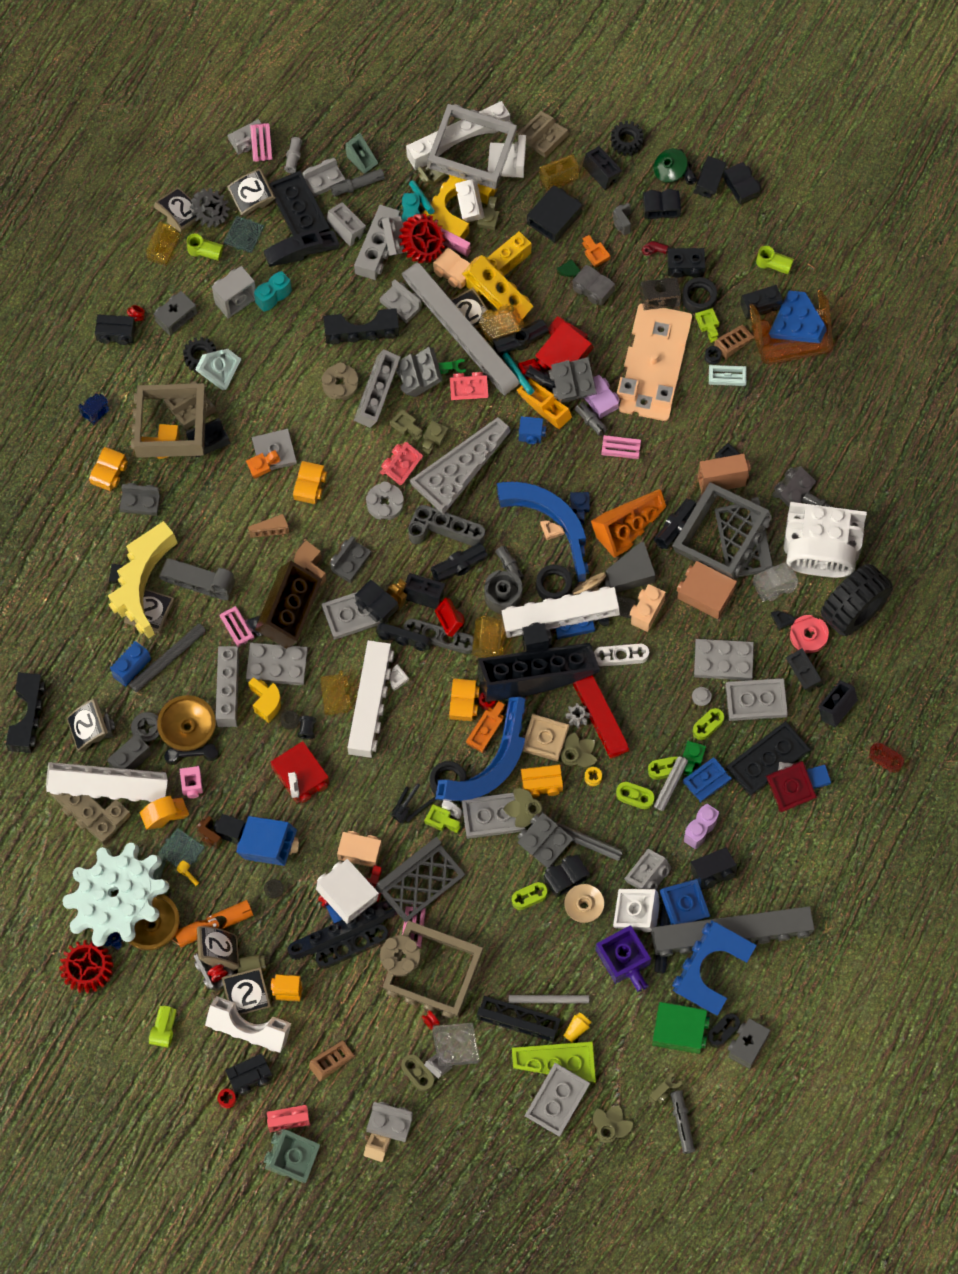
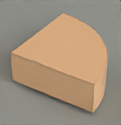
M550 521L540 522L546 540L565 534L560 525Z

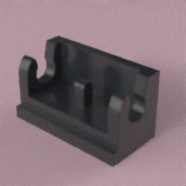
M600 146L585 154L582 166L604 190L609 188L612 181L614 183L618 181L622 170Z
M708 155L703 163L693 193L707 198H711L712 194L715 195L726 162Z
M412 573L408 574L405 581L407 584L403 591L407 594L406 600L436 609L441 603V598L443 599L445 583Z
M803 648L786 657L804 690H807L809 693L812 692L811 689L815 686L818 688L823 686L821 678Z

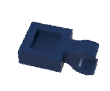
M570 492V508L576 513L581 524H584V512H590L589 492Z

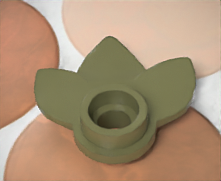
M576 733L570 734L565 739V749L561 753V760L565 765H578L586 768L597 762L596 757L591 755L594 750V740H579ZM573 755L574 759L570 760L567 756Z
M521 788L513 790L515 800L507 803L503 808L507 815L516 818L515 826L520 828L530 825L532 818L537 813L541 815L543 811L540 801L533 799L529 791ZM534 806L536 808V811L531 812L529 810V807Z
M619 1105L610 1108L606 1113L597 1108L593 1114V1123L597 1128V1137L603 1143H611L616 1138H623L632 1130L633 1122L623 1120L622 1109ZM608 1130L611 1134L606 1137L603 1135V1132Z

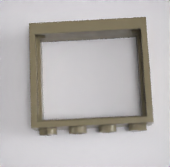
M204 383L137 385V393H134L136 408H133L135 423H132V434L135 436L134 439H131V449H135L136 458L204 456L207 396ZM196 398L194 440L141 442L144 399Z
M408 920L403 936L410 937V934L413 933L473 955L471 964L454 1008L391 985L394 975L389 972L383 984V990L386 991V995L392 998H397V996L405 998L404 1002L416 1005V1003L424 1005L423 1009L434 1012L438 1010L446 1018H459L482 958L483 948ZM399 951L395 954L398 961L401 960L403 952Z

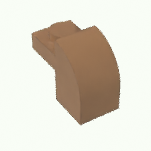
M305 541L297 550L294 562L322 579L321 586L327 581L326 573L316 566L322 559L321 551L308 541Z

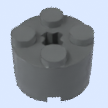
M498 570L491 573L484 585V599L487 606L502 615L501 610H505L507 607H519L522 601V583L518 575L508 570Z

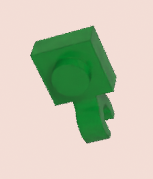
M458 359L456 361L438 363L441 374L449 373V369H455L459 373L466 372V369L461 370L458 368V364L465 362V360Z
M687 741L683 757L688 760L684 769V775L689 776L693 772L694 765L701 766L706 746Z

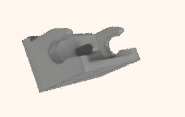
M343 202L328 211L327 224L349 246L354 244L356 237L362 238L366 225Z

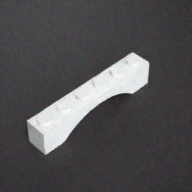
M502 101L479 111L480 114L486 116L492 115L499 120L510 121V114ZM460 120L446 127L436 156H440L443 152L463 140L498 131ZM437 132L406 146L407 158L415 170H418L420 166L424 167L427 165V159Z

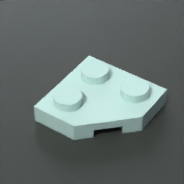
M229 349L203 354L195 370L221 390H226L241 358Z

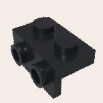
M220 418L205 423L204 455L231 444ZM195 428L187 430L185 432L187 439L194 440Z

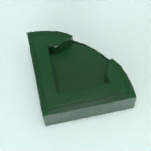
M571 259L558 267L557 272L561 276L575 278L580 269Z

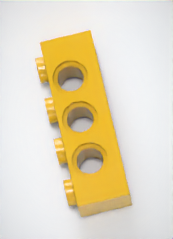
M518 231L487 258L491 261V265L500 270L505 276L531 254V242ZM484 272V278L488 280V275ZM466 279V287L468 289L473 288L480 297L482 293Z
M480 255L474 258L463 271L462 275L513 325L521 322L533 308L529 298L522 295L517 290L515 284L509 282L500 270L491 265V261L487 257ZM484 272L487 273L488 280L484 278ZM497 285L500 286L501 293L497 291ZM510 298L513 299L514 305H512V304L510 303V301H509Z

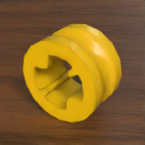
M590 767L586 770L584 779L587 785L597 786L601 783L602 772L599 768ZM592 773L593 775L594 773H596L597 780H594V778L593 780H590L589 774Z

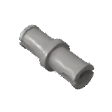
M298 137L291 138L290 148L286 153L287 161L284 170L288 173L296 172L297 162L301 157L300 148L302 140Z

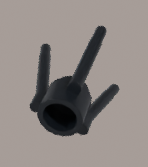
M419 783L416 784L402 804L409 790V787H405L396 806L392 810L391 816L401 824H404L405 821L410 823L416 815L436 801L435 797H433L410 814L411 810L407 805L420 787Z

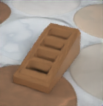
M742 324L718 338L714 346H717L722 352L721 355L727 359L751 342L754 336ZM742 331L747 338L744 339L740 332Z
M281 514L249 526L248 531L250 538L288 534L289 528L284 515Z
M342 1040L312 1059L309 1068L321 1082L353 1059L355 1055ZM340 1049L346 1057L343 1058L338 1050ZM332 1054L337 1058L338 1062L333 1059ZM325 1059H327L328 1062L331 1064L330 1067L324 1061Z

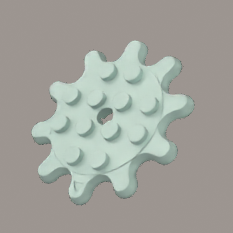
M128 843L123 852L115 857L111 855L109 849L99 848L96 853V865L91 869L81 867L74 869L73 878L80 883L79 888L76 892L68 894L63 898V906L65 908L78 910L77 916L70 923L71 932L79 934L86 928H92L94 930L92 942L97 947L104 945L108 936L114 932L120 933L123 941H132L136 935L134 926L139 920L145 919L149 922H154L158 919L159 910L152 906V900L155 896L164 894L169 889V883L166 880H155L153 878L154 871L161 865V858L157 855H151L139 861L137 858L139 846L135 843ZM119 890L115 897H111V891Z

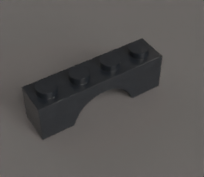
M397 308L378 310L375 318L364 325L351 324L345 320L342 314L323 316L326 344L354 343L359 340L373 341L377 338L392 339L399 336Z
M18 672L15 691L17 696L27 703L28 708L25 717L19 723L9 726L6 740L8 751L32 753L33 747H36L37 736H35V731L39 729L40 725L38 713L43 708L41 695L46 690V682L41 674Z

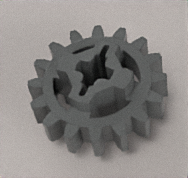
M204 188L200 192L198 191L191 199L192 204L190 208L194 209L191 215H196L195 221L201 220L202 226L206 223L208 228L212 225L217 227L229 216L227 212L230 208L225 206L228 201H223L224 195L219 196L218 190L213 193L212 188H209L207 191Z

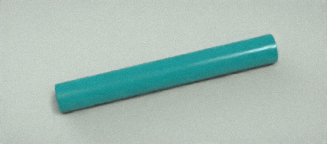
M414 180L410 181L409 186L414 193L419 195L420 202L428 214H433L435 210Z
M504 353L502 355L503 360L515 374L528 395L533 394L534 389L510 355Z

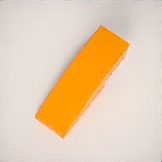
M529 378L527 381L534 389L533 394L528 395L522 385L517 389L519 395L556 428L560 429L572 418L568 407L557 401L554 394Z

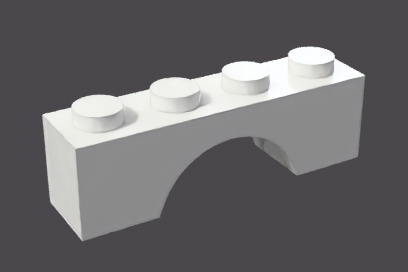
M217 996L210 1005L205 1026L211 1027L215 1031L230 1034L232 1037L249 1041L251 1044L263 1046L270 1051L280 1053L287 1043L291 1023L272 1017L264 1024L249 1023L239 1015L234 1002Z

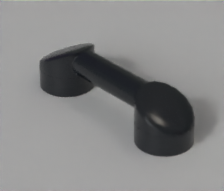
M206 744L203 748L192 751H179L169 748L166 750L164 758L169 765L177 764L181 757L204 755L207 761H215L219 757V750L213 744Z

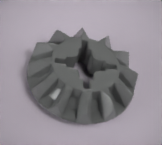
M150 712L137 715L131 724L132 734H137L145 742L157 740L159 736L157 728L158 716ZM145 721L152 727L149 728L148 734L142 729L145 727Z

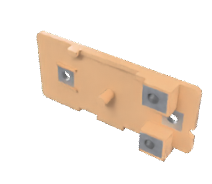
M639 304L632 334L635 335L633 347H628L624 367H627L625 378L620 377L617 395L619 400H621L619 405L620 412L631 415L633 412H637L641 417L668 421L692 321L691 313ZM660 327L664 328V332H659L657 329ZM646 400L647 404L642 405L640 402Z

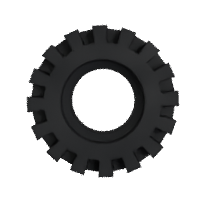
M625 121V124L619 122V126L616 124L611 134L613 150H617L619 155L623 152V156H626V153H629V156H632L633 152L637 154L638 150H641L643 146L644 134L642 133V128L639 129L638 124L634 126L632 121L631 124H628V121ZM628 134L633 136L634 140L626 143L621 141L620 137Z
M196 337L194 342L189 340V345H185L183 356L186 366H189L191 371L194 369V372L198 373L195 369L200 360H196L193 357L196 351L216 352L214 343L210 342L208 338L204 341L203 337H200V340H197Z

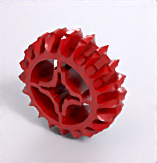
M426 214L411 216L407 221L403 222V227L399 230L402 233L398 236V238L402 239L399 245L404 247L402 252H407L406 257H412L413 262L418 261V263L422 264L436 260L437 256L442 254L441 250L445 248L442 243L446 239L442 235L446 232H441L440 229L443 225H437L438 220H433V216H426ZM416 225H418V229H416V233H415L414 235H412L414 228L416 227ZM429 243H432L430 250L427 252V248H429Z
M87 940L83 941V945L76 942V948L69 945L71 952L64 951L63 954L66 958L60 959L63 965L59 967V970L63 972L61 978L65 979L64 983L70 985L71 990L77 988L78 993H81L84 988L87 994H89L90 988L97 992L96 986L98 985L104 988L102 981H110L107 975L113 974V971L109 968L114 967L113 962H110L112 956L108 954V949H102L103 945L97 947L92 941L88 945ZM85 953L83 958L76 959L78 956ZM93 954L98 955L102 959V967L93 962ZM89 964L90 967H86V970H84L83 966L85 967ZM71 967H75L76 970L80 971V979H76L71 974ZM97 974L96 977L88 980L89 976Z

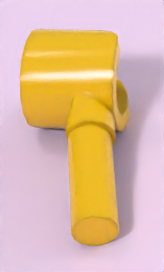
M182 860L177 866V871L188 877L195 886L198 885L199 882L188 871L191 865Z

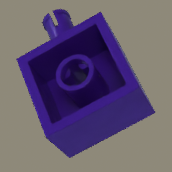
M631 925L596 943L595 950L615 984L630 978L637 992H641L642 988L645 990L648 987L640 971L650 966L651 958ZM621 952H622L623 955H624V954H627L626 957L619 956V955H620Z

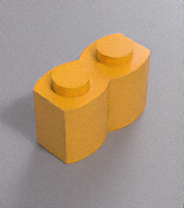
M104 447L90 474V484L108 491H112L114 487L116 488L120 481V473L124 472L128 465L125 454Z
M302 461L293 491L294 500L316 504L317 499H321L323 489L320 487L327 478L324 465Z
M453 679L449 719L473 721V716H477L478 705L474 703L475 698H479L480 686H476L475 680Z
M276 974L275 978L271 980L272 995L276 996V1000L301 1002V976Z

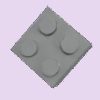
M242 266L231 270L226 277L217 280L212 286L215 304L228 319L255 301V281Z

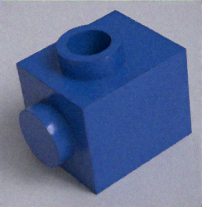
M521 416L519 441L527 442L528 444L541 443L542 437L546 435V426L543 425V418Z

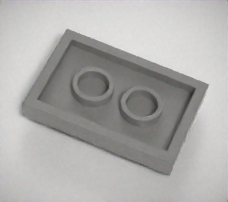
M356 593L322 603V608L334 640L378 626L381 623L379 621L375 622L369 616L370 612L365 609L361 610L355 604Z
M696 639L695 678L752 680L753 642Z
M250 643L246 681H250L254 677L258 681L261 679L265 683L304 685L308 648L290 646L286 649L281 645Z
M784 678L726 682L729 721L787 717Z
M513 793L463 800L462 807L467 839L521 832L525 827H516V818L507 815L503 810L507 803L515 800Z
M554 1063L527 1110L525 1117L560 1137L590 1083Z

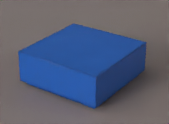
M825 765L807 769L813 789L831 784Z

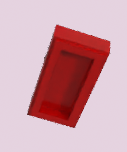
M446 597L435 609V613L447 636L453 637L458 629L463 626L465 622L464 615L460 611H456L451 599Z

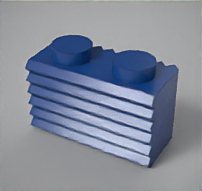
M133 641L131 647H128V650L121 655V658H118V661H115V664L110 667L113 678L126 687L151 660L149 651L138 642Z

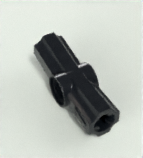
M538 319L524 328H516L513 333L493 339L494 350L498 356L516 349L525 350L530 343L548 334L549 330L546 323Z
M686 498L677 511L668 517L664 527L654 538L659 548L668 549L678 537L697 505L695 501Z
M478 543L463 552L457 551L453 553L447 560L431 567L433 578L435 581L441 582L454 575L462 576L466 574L472 566L488 558L486 549L481 543Z

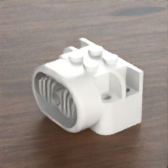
M790 502L784 539V551L787 553L786 562L789 568L802 574L831 578H842L851 575L855 571L856 561L859 558L862 547L867 512Z

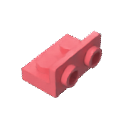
M483 372L472 373L470 377H464V373L453 374V378H450L451 400L488 398L487 375L483 376Z
M407 442L397 444L392 450L393 455L391 458H387L381 465L383 469L380 471V474H387L399 485L405 482L423 457L421 453Z
M306 1105L267 1112V1123L270 1133L281 1129L287 1130L310 1125Z

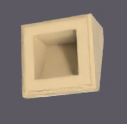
M371 1133L365 1146L364 1156L383 1162L391 1138Z

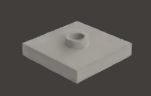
M288 429L252 437L256 456L263 453L266 457L268 453L274 450L279 455L281 461L269 466L271 470L297 464Z

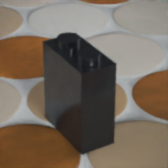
M553 185L527 214V225L556 244L582 214V204L577 198L569 196L562 188H557Z

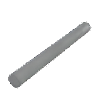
M509 995V1003H589V995Z

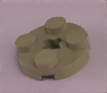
M340 362L329 367L321 378L323 391L331 399L347 400L357 392L358 375L353 368ZM338 379H343V385H336Z
M403 935L388 938L380 951V960L383 967L394 976L401 977L410 974L418 967L421 959L420 950L416 942ZM399 951L406 955L401 961H398V958L395 957V954Z

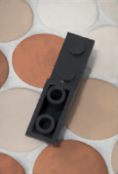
M318 229L282 240L264 250V255L269 267L302 261L305 255L339 249L340 244L334 230L319 233Z

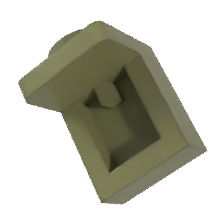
M420 166L418 168V171L421 173L419 175L420 179L425 184L429 183L432 186L448 175L427 167L422 168Z

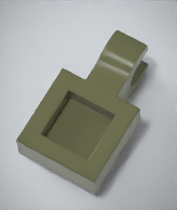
M489 197L487 209L483 208L485 218L478 220L477 227L495 231L499 218V211H495L497 197Z
M401 410L390 421V426L404 436L409 432L417 441L423 437L421 434L422 430L415 426L417 423L416 419L404 410Z
M431 421L423 435V438L426 440L423 444V452L430 454L435 444L441 446L448 433V427Z
M671 1073L667 1080L649 1096V1101L654 1106L658 1102L662 1104L668 1098L669 1090H677L681 1087V1080L677 1084L671 1082V1079L675 1076L674 1073Z

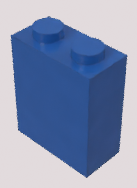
M248 816L243 828V834L237 845L236 853L245 860L285 866L297 829L289 822Z

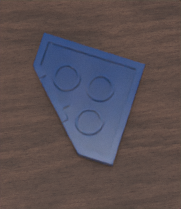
M788 291L769 335L774 339L821 343L827 328L805 292Z

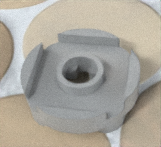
M382 482L368 492L366 496L367 509L376 519H394L402 512L403 494L395 485L389 482ZM384 498H385V499H386V498L389 499V500H388L389 504L387 505V504L384 503V504L382 505V504H381L382 499H384Z

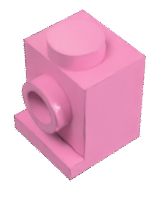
M200 767L180 769L183 795H187L188 798L199 797V794L203 793Z

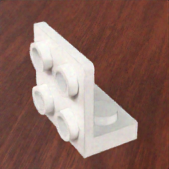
M519 135L518 142L512 144L501 176L524 177L526 135ZM490 143L489 173L494 174L504 143Z

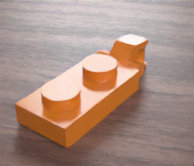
M498 701L494 709L489 708L484 712L468 737L467 745L481 753L484 752L503 722L504 716L501 714L505 709V704Z

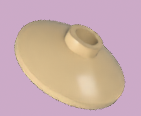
M603 572L589 578L584 583L578 585L572 593L580 594L584 591H598V585L604 580L606 574Z
M580 884L570 889L564 902L565 910L573 920L580 923H589L596 920L603 912L604 898L596 887ZM586 903L588 907L582 908L580 905Z

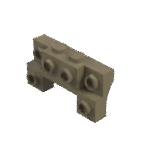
M49 792L63 807L62 811L68 817L73 816L76 819V824L82 830L86 828L103 845L111 839L117 829L131 816L130 812L117 800H114L104 810L89 795L72 796L69 793L55 795Z

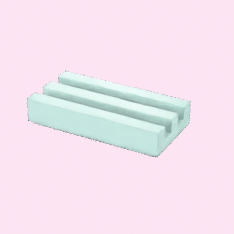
M709 365V385L746 386V366ZM713 372H740V373H742V374H731V373H724V374H723V373H713Z

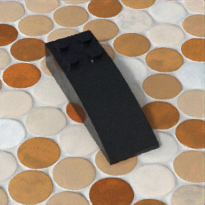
M583 643L479 658L477 676L485 700L489 702L512 697H524L563 687L600 672V668L591 644Z

